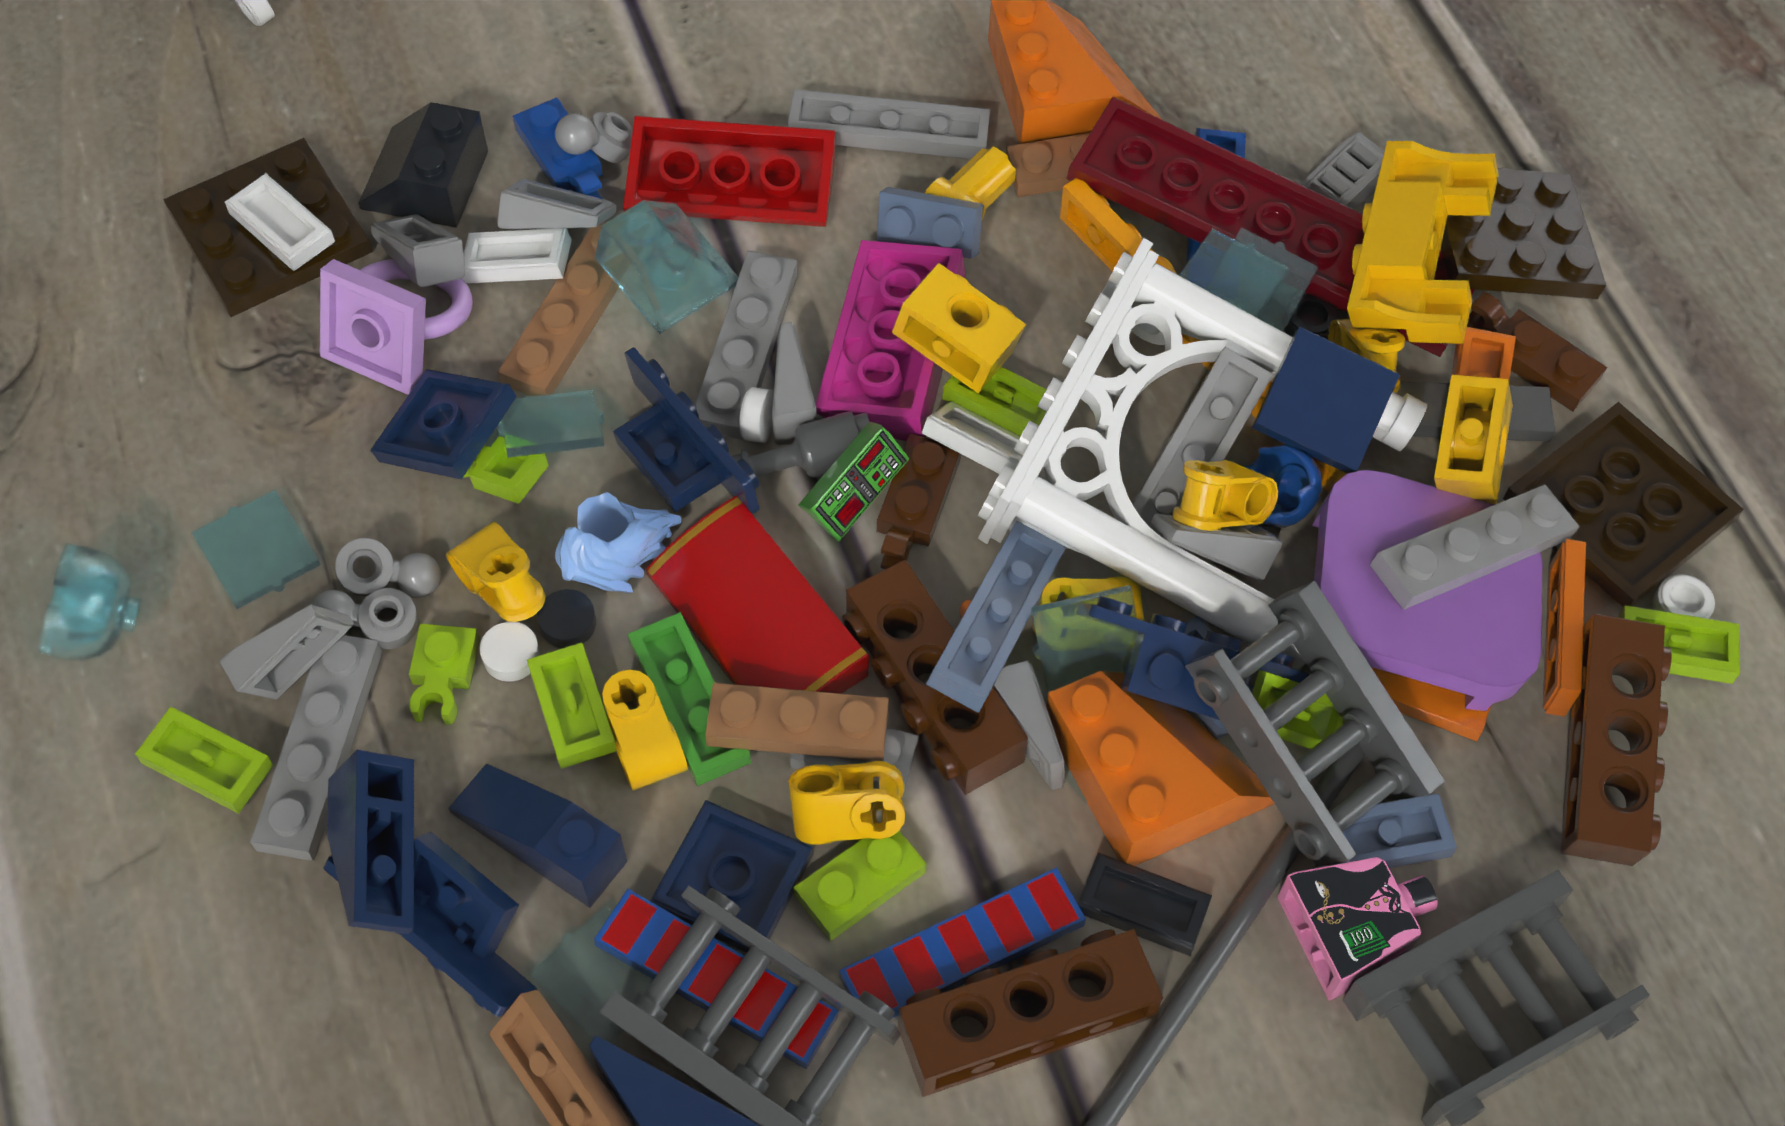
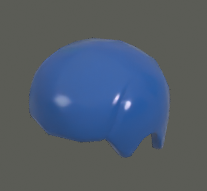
M1287 444L1272 446V448H1260L1258 450L1259 457L1251 465L1244 467L1272 478L1278 487V499L1271 515L1260 525L1279 528L1292 526L1304 519L1319 501V495L1322 492L1321 472L1311 455Z

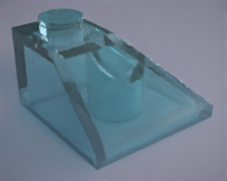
M643 200L602 225L594 258L658 334L666 331L736 286L738 275L677 204Z

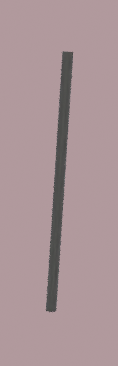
M1359 744L1355 745L1331 764L1314 787L1327 810H1329L1365 756ZM1290 826L1287 827L1085 1126H1116L1300 853L1293 838L1294 832Z

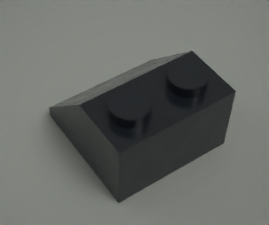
M430 102L394 125L389 132L358 202L360 209L398 217L417 214L434 224L457 228L488 153L480 112Z

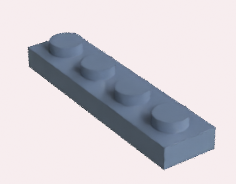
M1016 520L926 685L979 713L1066 547Z

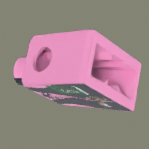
M1378 857L1287 875L1277 897L1328 1000L1335 999L1350 990L1355 980L1410 951L1421 936L1420 926L1415 917L1433 911L1438 906L1433 886L1425 876L1421 875L1397 884L1386 862Z

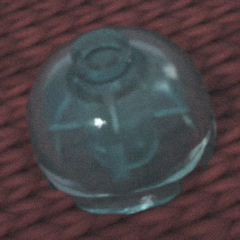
M66 543L53 582L55 588L51 604H48L45 614L39 653L63 660L84 661L100 657L111 650L122 630L134 632L141 599L130 597V576L123 564L113 556L92 547Z

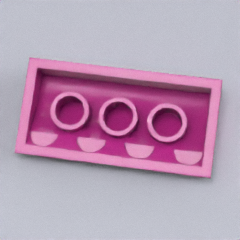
M861 240L815 404L817 415L827 418L851 410L853 415L866 412L870 422L882 425L894 439L907 441L910 433L926 438L922 431L927 417L932 414L943 369L894 335L892 330L904 301L938 263L954 274L966 277L962 249Z

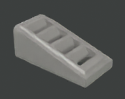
M1356 132L1329 155L1300 185L1354 209L1375 193L1384 151L1362 133ZM1344 172L1347 176H1349L1352 180H1354L1355 183H1352L1349 179H1347V178H1346L1344 175H1342L1341 173ZM1327 184L1330 188L1337 192L1340 195V197L1336 196L1333 192L1326 188L1325 185Z
M522 179L501 192L498 228L598 227L615 215L617 204H613L612 201Z
M415 214L375 222L374 225H371L372 236L406 276L418 286L436 285L462 279L465 276L462 239L425 218Z
M792 322L781 323L778 336L772 408L773 433L777 445L793 443L796 437L795 430L798 426L817 420L815 401L795 325H792Z
M1156 513L1150 523L1153 525L1152 528L1171 543L1256 580L1265 579L1282 545V541L1258 525L1222 527L1221 530L1207 531L1181 524L1175 521L1172 515Z
M309 605L234 648L220 659V663L236 691L276 700L329 650L354 623L349 615Z
M1027 660L1003 667L993 687L1028 737L1026 755L1051 790L1063 788V783H1065L1064 758L1032 664H1029Z

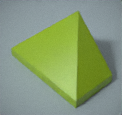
M1259 670L1252 695L1262 710H1264L1299 683ZM1325 693L1277 730V733L1284 741L1312 749L1342 726L1343 723L1341 716Z

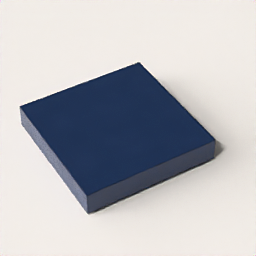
M1299 327L1289 344L1252 428L1282 443L1297 448L1347 474L1357 472L1400 374Z
M426 369L370 451L381 463L462 480L517 396L510 385L506 383Z
M705 800L650 901L692 925L699 914L690 908L681 895L688 885L704 896L710 888H713L741 908L736 918L770 940L794 893V886L801 880L813 856V847ZM721 928L714 936L715 939L746 953L750 949Z

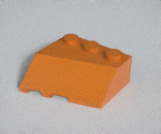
M991 0L988 43L1018 144L1090 133L1112 97L1161 119L1081 20L1050 0Z
M1099 671L1048 693L1046 708L1064 762L1116 857L1122 862L1133 866L1139 865L1275 804L1256 774L1218 739H1215L1187 711L1122 690L1124 673Z

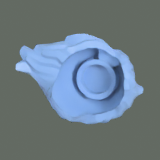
M608 492L587 498L578 506L577 528L568 527L565 530V534L561 536L555 551V559L562 570L563 579L567 581L572 579L573 581L589 584L607 591L632 593V586L627 581L631 577L643 578L644 570L640 565L658 557L667 548L662 541L665 538L671 537L670 527L680 524L681 517L680 515L669 513L666 509L636 508L618 501L615 496Z

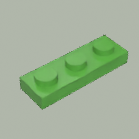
M681 612L628 633L629 645L642 672L654 684L668 721H671L676 731L689 771L696 785L700 786L751 764L749 750L706 745L705 734L712 686L715 681Z

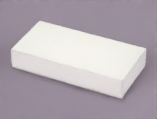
M266 173L225 201L229 214L293 271L335 242L332 231Z
M567 228L468 233L463 253L465 276L462 279L466 284L563 279L572 239Z
M953 401L948 402L928 416L922 434L1000 474L1004 465L1015 470L1023 456L1013 450L1020 436Z

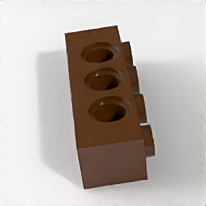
M906 560L846 589V614L842 615L844 626L859 644H865L873 656V659H871L872 667L882 686L887 690L893 687L903 701L901 710L911 730L916 735L924 733L934 749L931 751L932 758L945 780L950 781L954 779L964 795L1024 763L1028 737L994 687H992L982 708L977 713L926 685L925 682L917 678L922 674L932 673L955 631ZM893 630H905L912 635L899 639L890 636L888 633ZM953 718H965L972 722L973 726L967 729H956L947 722Z
M1593 614L1583 626L1581 693L1572 705L1561 854L1633 866L1650 854L1651 850H1655L1659 843L1661 818L1659 815L1653 814L1654 796L1662 787L1665 763L1663 758L1657 757L1658 736L1661 737L1663 735L1668 720L1667 702L1660 701L1661 684L1668 677L1672 660L1671 648L1664 646L1665 625ZM1612 675L1625 678L1631 684L1633 694H1626L1620 691L1615 686ZM1608 730L1622 733L1629 742L1630 751L1616 747L1609 738ZM1604 785L1615 787L1623 794L1626 800V808L1617 807L1607 799Z
M1132 929L1117 935L1114 930H1103L1085 938L1080 943L1081 947L1061 954L1058 953L1057 949L1043 950L1025 959L1022 967L1000 973V970L997 968L983 970L970 976L965 981V986L942 993L940 988H931L918 992L908 998L906 1006L900 1007L898 1011V1030L922 1097L1155 1018L1163 996L1135 930ZM1079 977L1091 979L1098 985L1101 993L1093 997L1080 996L1072 990L1069 982ZM1019 997H1030L1041 1005L1043 1012L1035 1017H1024L1016 1013L1010 1003ZM969 1016L980 1021L985 1030L976 1037L968 1038L956 1033L951 1024L960 1017Z

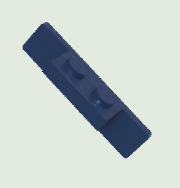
M635 347L624 352L635 386L653 407L613 431L618 446L675 512L720 483L733 497L737 495L752 514L759 511L760 508L755 489L760 484L750 465L742 458L738 461L732 458L728 453V445L719 430L712 424L705 427L700 422L698 412L690 398L683 391L675 394L669 387L670 383L666 373L655 359L647 362Z
M1099 596L1097 605L1079 603L1076 615L1138 634L1121 687L1122 690L1220 720L1213 708L1207 705L1197 694L1194 679L1185 665L1196 658L1223 649L1231 660L1240 653L1241 640L1212 631H1207L1205 640L1186 635L1187 623L1155 613L1151 623L1130 617L1133 609L1132 605ZM1279 653L1255 671H1265L1298 683L1310 675L1292 669L1295 658ZM1252 674L1243 680L1247 687H1249Z
M429 832L418 836L414 840V930L409 934H397L401 935L426 956L434 968L447 974L467 991L480 1007L489 1010L497 1017H501L520 994L537 990L536 986L495 953L519 904L435 834ZM331 855L327 858L323 869L338 881Z

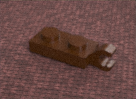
M1482 292L1471 305L1473 311L1469 315L1467 327L1516 336L1511 371L1535 387H1549L1551 398L1572 412L1600 381L1608 368L1520 309L1509 318L1505 314L1499 300L1486 292Z
M909 434L903 451L910 459L892 479L877 518L876 532L886 534L881 548V553L884 554L880 568L887 569L903 560L907 561L913 542L925 546L930 545L961 460L960 453L933 439Z

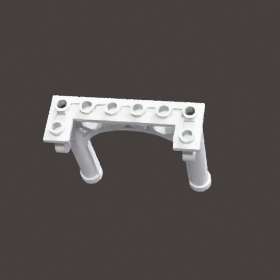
M1143 238L1134 256L1123 252L1105 288L1091 309L1085 322L1094 326L1088 339L1077 335L1067 352L1062 364L1071 370L1066 379L1062 382L1053 377L1038 405L1039 408L1047 411L1041 424L1037 425L1029 420L1013 449L1023 455L1016 469L1014 470L1004 465L978 514L980 518L987 521L978 539L988 544L990 538L1001 543L1007 530L1011 531L1017 520L1059 544L1095 559L1251 645L1278 625L1277 618L1268 606L1274 599L1170 543L1146 524L1133 507L1123 484L1119 461L1120 437L1131 404L1150 383L1160 376L1185 365L1215 362L1226 346L1272 373L1273 376L1270 381L1273 382L1293 337L1155 263L1159 255L1150 250L1153 243ZM1131 331L1149 343L1165 345V352L1155 356H1146L1138 353L1130 343L1129 335ZM1182 334L1201 341L1182 344ZM1113 344L1114 355L1127 370L1124 374L1114 378H1104L1095 375L1094 373L1109 345ZM1392 392L1373 437L1400 452L1418 428L1426 412L1427 404L1408 393L1402 397ZM1120 396L1113 407L1111 399H1115L1116 397ZM1079 400H1083L1094 413L1096 422L1094 430L1087 427H1079L1064 432L1063 429ZM1071 447L1086 448L1095 455L1100 475L1087 482L1073 481L1064 474L1060 461L1067 449ZM1042 468L1045 470L1046 481L1038 477ZM1104 492L1114 518L1084 501ZM1291 644L1281 652L1295 658L1292 669L1300 671L1305 665V661L1294 644Z

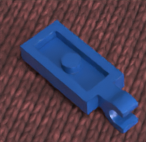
M558 97L513 115L515 130L552 186L565 190L572 189L573 192L603 199L598 192V189L602 188L599 177L603 176L602 167L594 151L590 149L579 155L569 154L562 150L556 141V126L561 118L568 115Z

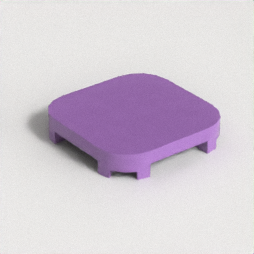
M1362 470L1346 474L1333 485L1318 509L1312 526L1319 528L1314 581L1323 592L1369 665L1373 668L1465 694V709L1487 711L1493 703L1512 698L1536 672L1541 656L1543 568L1541 553L1539 552L1403 610L1370 566L1378 552L1493 506V504L1439 490L1436 487L1385 472Z

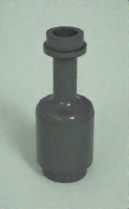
M851 410L798 426L795 430V441L788 446L753 456L748 455L747 450L744 449L741 450L740 454L733 455L732 458L735 461L741 458L744 459L757 477L794 466L803 467L809 477H819L827 472L870 421L866 412L853 415Z

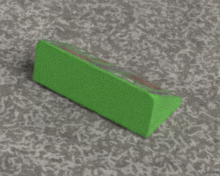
M869 422L798 506L839 542L910 458L882 425Z

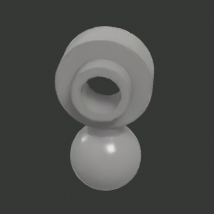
M597 112L591 119L582 114L572 113L564 116L558 122L555 129V138L560 148L569 154L579 155L591 149L607 161L620 163L630 152L632 127L626 119L613 112Z
M358 538L348 542L339 551L335 562V573L339 583L347 591L356 595H369L376 590L383 589L388 582L397 583L399 588L407 595L419 598L433 593L441 581L440 567L431 556L424 553H412L401 561L393 560L389 550L382 543L370 538ZM360 557L371 559L375 565L373 575L368 578L358 577L353 571V562Z
M393 588L376 590L369 594L361 604H355L348 594L339 590L325 591L319 594L312 603L314 606L349 615L354 623L352 626L360 627L365 639L378 641L381 649H395L405 645L413 638L418 627V616L412 599L406 593ZM385 608H392L398 612L397 616L391 621L383 622L377 619L378 613Z

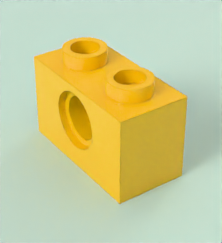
M938 263L902 304L892 333L979 394L1011 356L1026 324L1015 317L1007 307L995 303L971 286L964 277L954 274Z
M1451 375L1434 475L1437 489L1493 505L1497 504L1513 407L1509 379Z

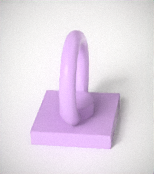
M335 259L331 260L320 271V357L409 395L423 375L424 340L441 337L455 331L470 316L473 298L468 285L463 279L436 284V286L449 294L452 303L441 314L425 318L426 298L386 282L395 279H409L393 259L378 261L360 270Z

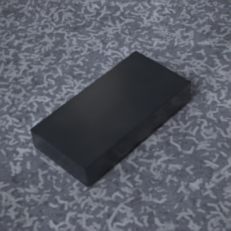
M1098 852L1078 906L1084 916L1123 931L1134 929L1138 937L1191 956L1212 895Z

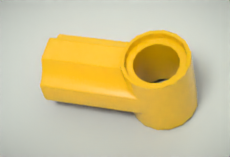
M994 146L991 149L982 148L950 180L940 177L933 181L925 191V194L982 203L983 220L986 209L1015 182L1016 169L1011 165L1007 154Z

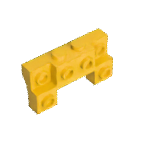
M1387 141L1372 203H1366L1363 209L1362 227L1365 234L1363 243L1356 244L1353 250L1352 269L1355 276L1347 306L1352 327L1406 329L1409 342L1464 343L1472 305L1469 281L1434 280L1447 216H1490L1499 176L1495 154L1450 153L1435 150L1414 141Z

